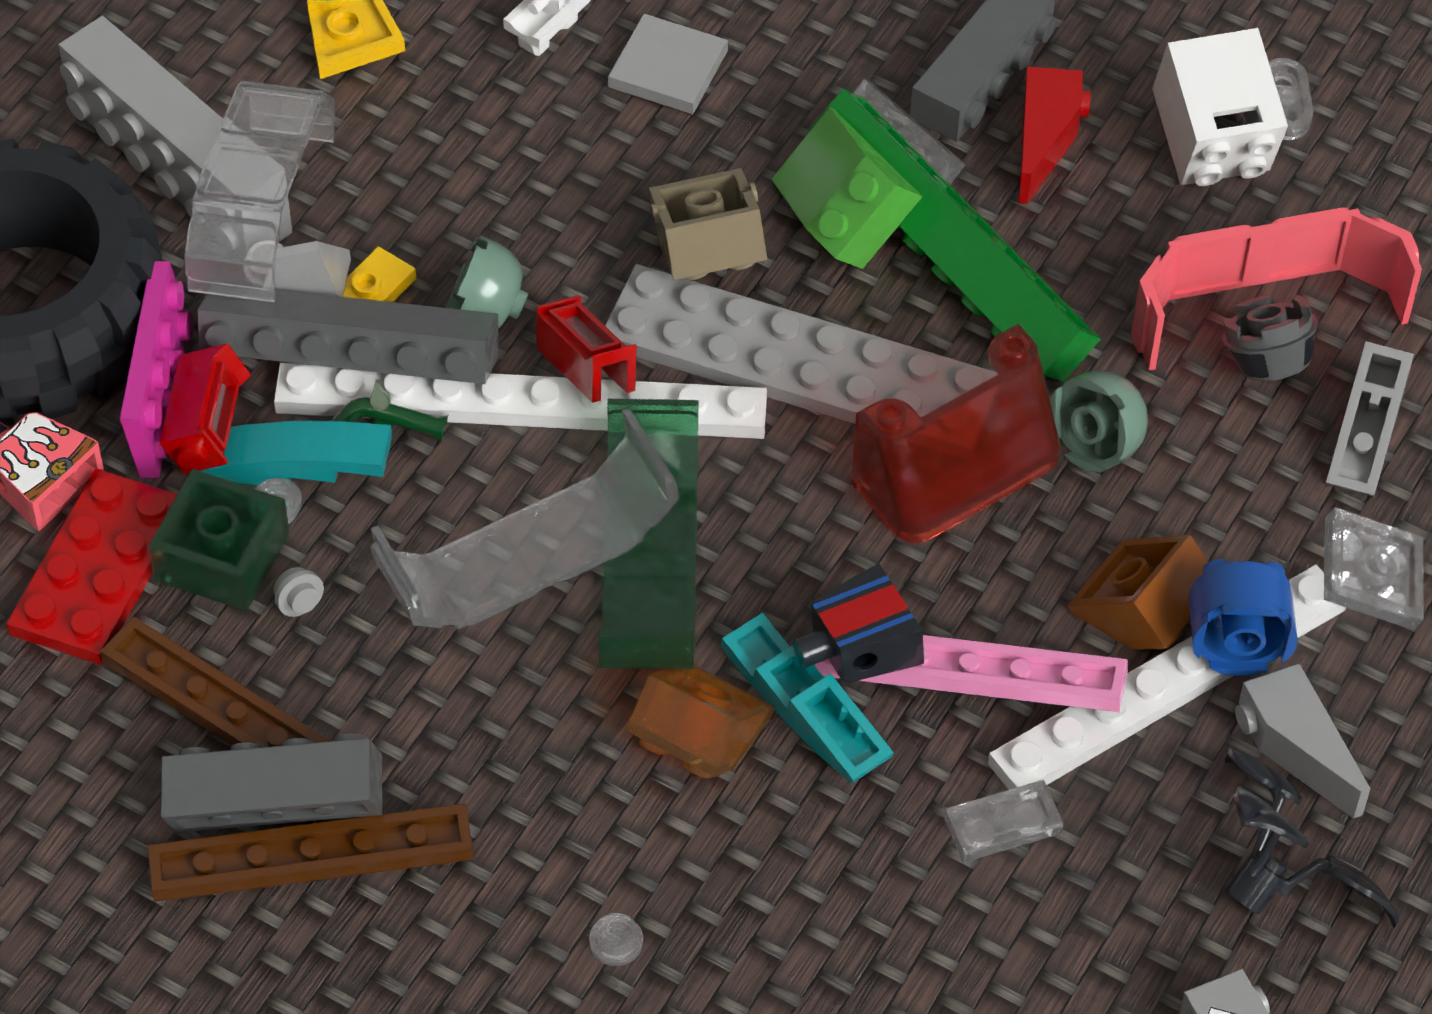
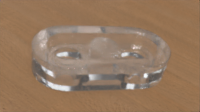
M1273 59L1269 61V65L1288 124L1283 139L1296 140L1309 132L1313 118V106L1307 72L1300 63L1292 59Z

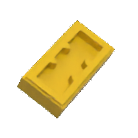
M378 246L347 277L343 297L394 302L417 279L416 268Z

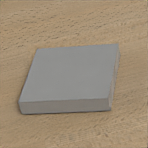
M643 14L608 76V87L693 114L728 51V40Z

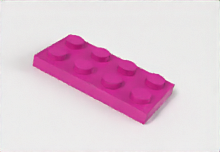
M154 261L152 278L147 279L120 415V421L140 478H159L163 458L168 459L170 457L160 445V438L179 356L185 354L183 350L185 341H190L193 336L192 313L185 312L183 306V283L176 281L170 261Z

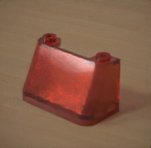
M1019 324L997 335L989 345L988 361L998 375L930 413L920 417L909 404L896 398L877 401L856 413L851 484L901 540L910 543L928 541L1045 475L1056 466L1059 459L1060 439L1039 350L1034 340Z

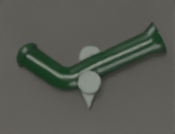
M376 379L371 398L362 397L350 401L330 421L357 422L362 417H369L375 419V424L391 425V429H393L394 425L418 431L433 436L441 443L449 415L436 417L391 404L390 394L382 390Z

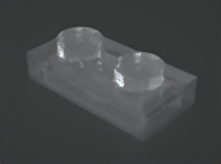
M1044 780L946 808L944 816L945 823L963 863L1061 834L1063 828L1062 818Z

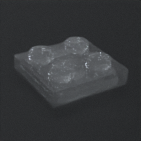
M1335 507L1325 517L1324 600L1411 630L1415 629L1424 620L1423 537Z

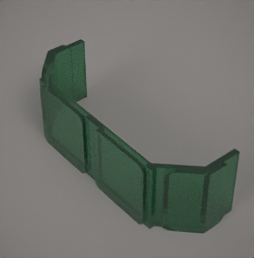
M607 399V505L602 629H599L600 668L694 669L699 400Z

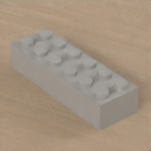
M102 15L58 44L62 61L60 72L66 82L68 92L66 103L71 113L78 120L82 121L85 119L96 129L105 144L108 146L115 145L122 151L136 171H144L154 179L159 190L167 198L171 199L174 197L179 201L195 223L198 225L205 224L212 230L220 244L227 251H235L243 259H246L254 245L263 241L279 243L292 233L285 171Z

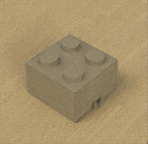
M742 168L649 188L651 211L655 221L657 238L673 280L682 278L696 280L710 272L728 268L742 270L751 267L756 262L767 260L761 214L757 204L756 186L754 182L748 184Z

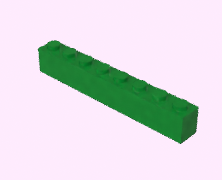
M843 88L810 127L808 132L812 130L829 107L835 109L923 196L899 225L905 232L902 240L921 256L926 254L934 262L931 270L938 278L949 286L955 284L964 293L960 300L969 310L980 317L985 315L994 324L990 331L1000 342L1009 348L1015 346L1024 355L1020 362L1031 374L1041 380L1047 376L1064 382L1101 338L865 98Z

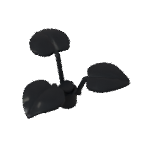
M1229 747L1226 750L1225 762L1237 764L1250 776L1268 786L1274 801L1272 806H1270L1259 796L1241 786L1235 789L1234 799L1241 826L1262 828L1252 853L1227 886V892L1242 905L1261 915L1278 891L1287 896L1295 885L1315 872H1324L1338 877L1343 882L1381 904L1393 928H1395L1399 923V916L1380 887L1361 871L1330 855H1327L1325 859H1316L1288 879L1283 876L1288 867L1271 854L1280 836L1304 848H1307L1310 844L1306 836L1292 822L1279 814L1286 797L1298 805L1302 801V797L1296 788L1279 772L1259 762L1251 755Z

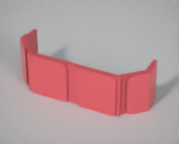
M1337 208L1280 218L1271 224L1261 226L1240 225L1179 236L1173 241L1168 242L1166 254L1163 258L1159 254L1139 281L1131 337L1137 352L1143 354L1148 370H1155L1165 318L1163 308L1169 300L1341 270L1388 292L1401 325L1408 324L1422 272L1419 263V251L1411 232L1381 218L1366 217L1360 214L1358 208L1352 210Z

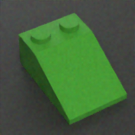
M829 107L772 178L776 187L813 237L835 259L861 269L866 266L923 197L831 107Z

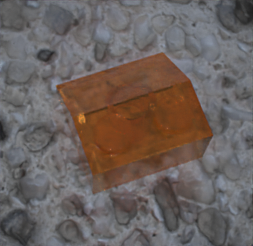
M685 662L649 674L626 731L640 737L639 743L644 748L662 755L670 753L685 761L684 767L689 772L703 778H712L735 769L772 717L776 707L690 662Z

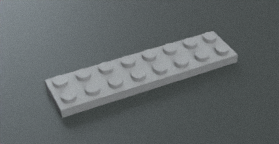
M638 264L635 265L605 325L626 346L636 344V357L729 386L767 388V397L965 458H968L999 381V373L695 281L683 278L673 280L671 274Z

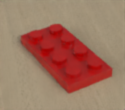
M95 468L6 623L9 635L102 665L100 651L123 628L188 510L186 497Z

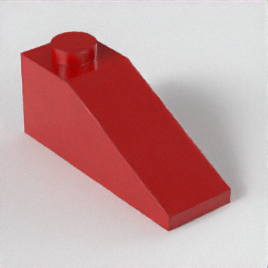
M1027 67L1023 102L1018 203H1029L1078 136L1080 117L1089 118L1091 90H1082L1083 71Z

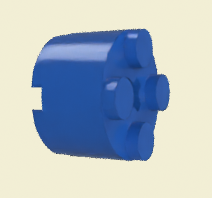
M1216 559L1203 566L1202 575L1193 583L1188 596L1193 651L1199 659L1201 655L1209 661L1210 669L1231 676L1257 675L1268 671L1267 663L1281 657L1282 663L1289 659L1296 649L1298 637L1292 587L1285 576V570L1282 565L1276 562L1239 561L1230 563L1227 560Z

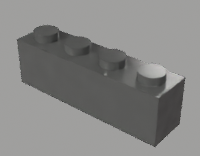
M986 0L912 87L910 119L956 142L969 127L974 129L980 123L986 106L993 98L998 100L1004 94L1010 77L1016 70L1022 71L1027 66L1032 57L1033 50L1039 42L1045 43L1051 37L1057 23V18L1053 16L1055 0Z
M340 734L335 736L332 742L314 743L306 738H291L284 740L282 746L263 748L256 743H237L232 745L229 751L211 752V750L202 747H188L181 749L179 755L162 756L161 818L175 832L382 815V754L370 738H365V736L360 734Z

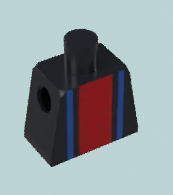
M880 564L870 567L814 599L811 604L813 632L795 638L792 641L795 655L803 668L829 659L841 680L848 683L915 667L924 663L922 628Z

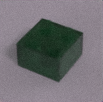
M192 469L148 546L155 581L248 611L290 534L285 499Z

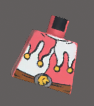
M33 412L24 416L11 429L0 422V494L39 532L83 491L95 468L104 471L99 443L96 440L37 412Z

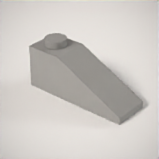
M1365 342L1326 484L1374 497L1410 373L1413 353Z
M1297 664L1243 682L1239 704L1235 707L1236 719L1242 732L1246 735L1251 734L1260 752L1353 819L1362 816L1371 788L1301 665Z

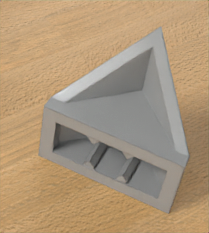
M319 241L271 249L273 259L262 288L343 297L351 261L350 250Z

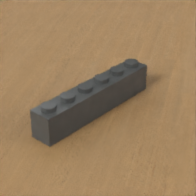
M213 283L198 308L199 350L228 343L238 357L486 384L498 358V314L220 283Z

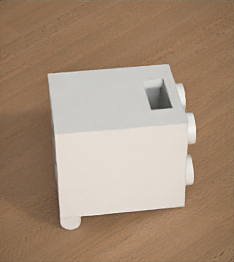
M1248 29L1167 43L1152 89L1180 185L1196 183L1198 186H1208L1217 183L1223 178L1241 176L1242 178L1249 179L1270 171L1288 124L1259 29ZM1243 112L1247 125L1217 129L1214 117Z

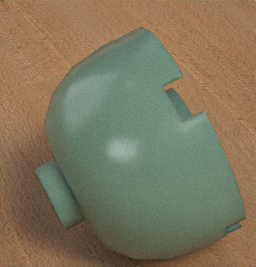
M479 235L470 250L474 252L470 262L467 261L466 264H463L445 308L498 314L499 329L508 316L515 319L518 318L527 299L528 292L520 289L523 272L520 262L514 254L501 244Z
M1098 370L1085 372L1067 380L1062 387L1054 391L1050 398L1048 418L1054 440L1062 439L1064 445L1072 451L1064 454L1066 458L1085 471L1103 472L1129 459L1143 443L1148 426L1147 407L1137 388L1128 379L1117 373Z

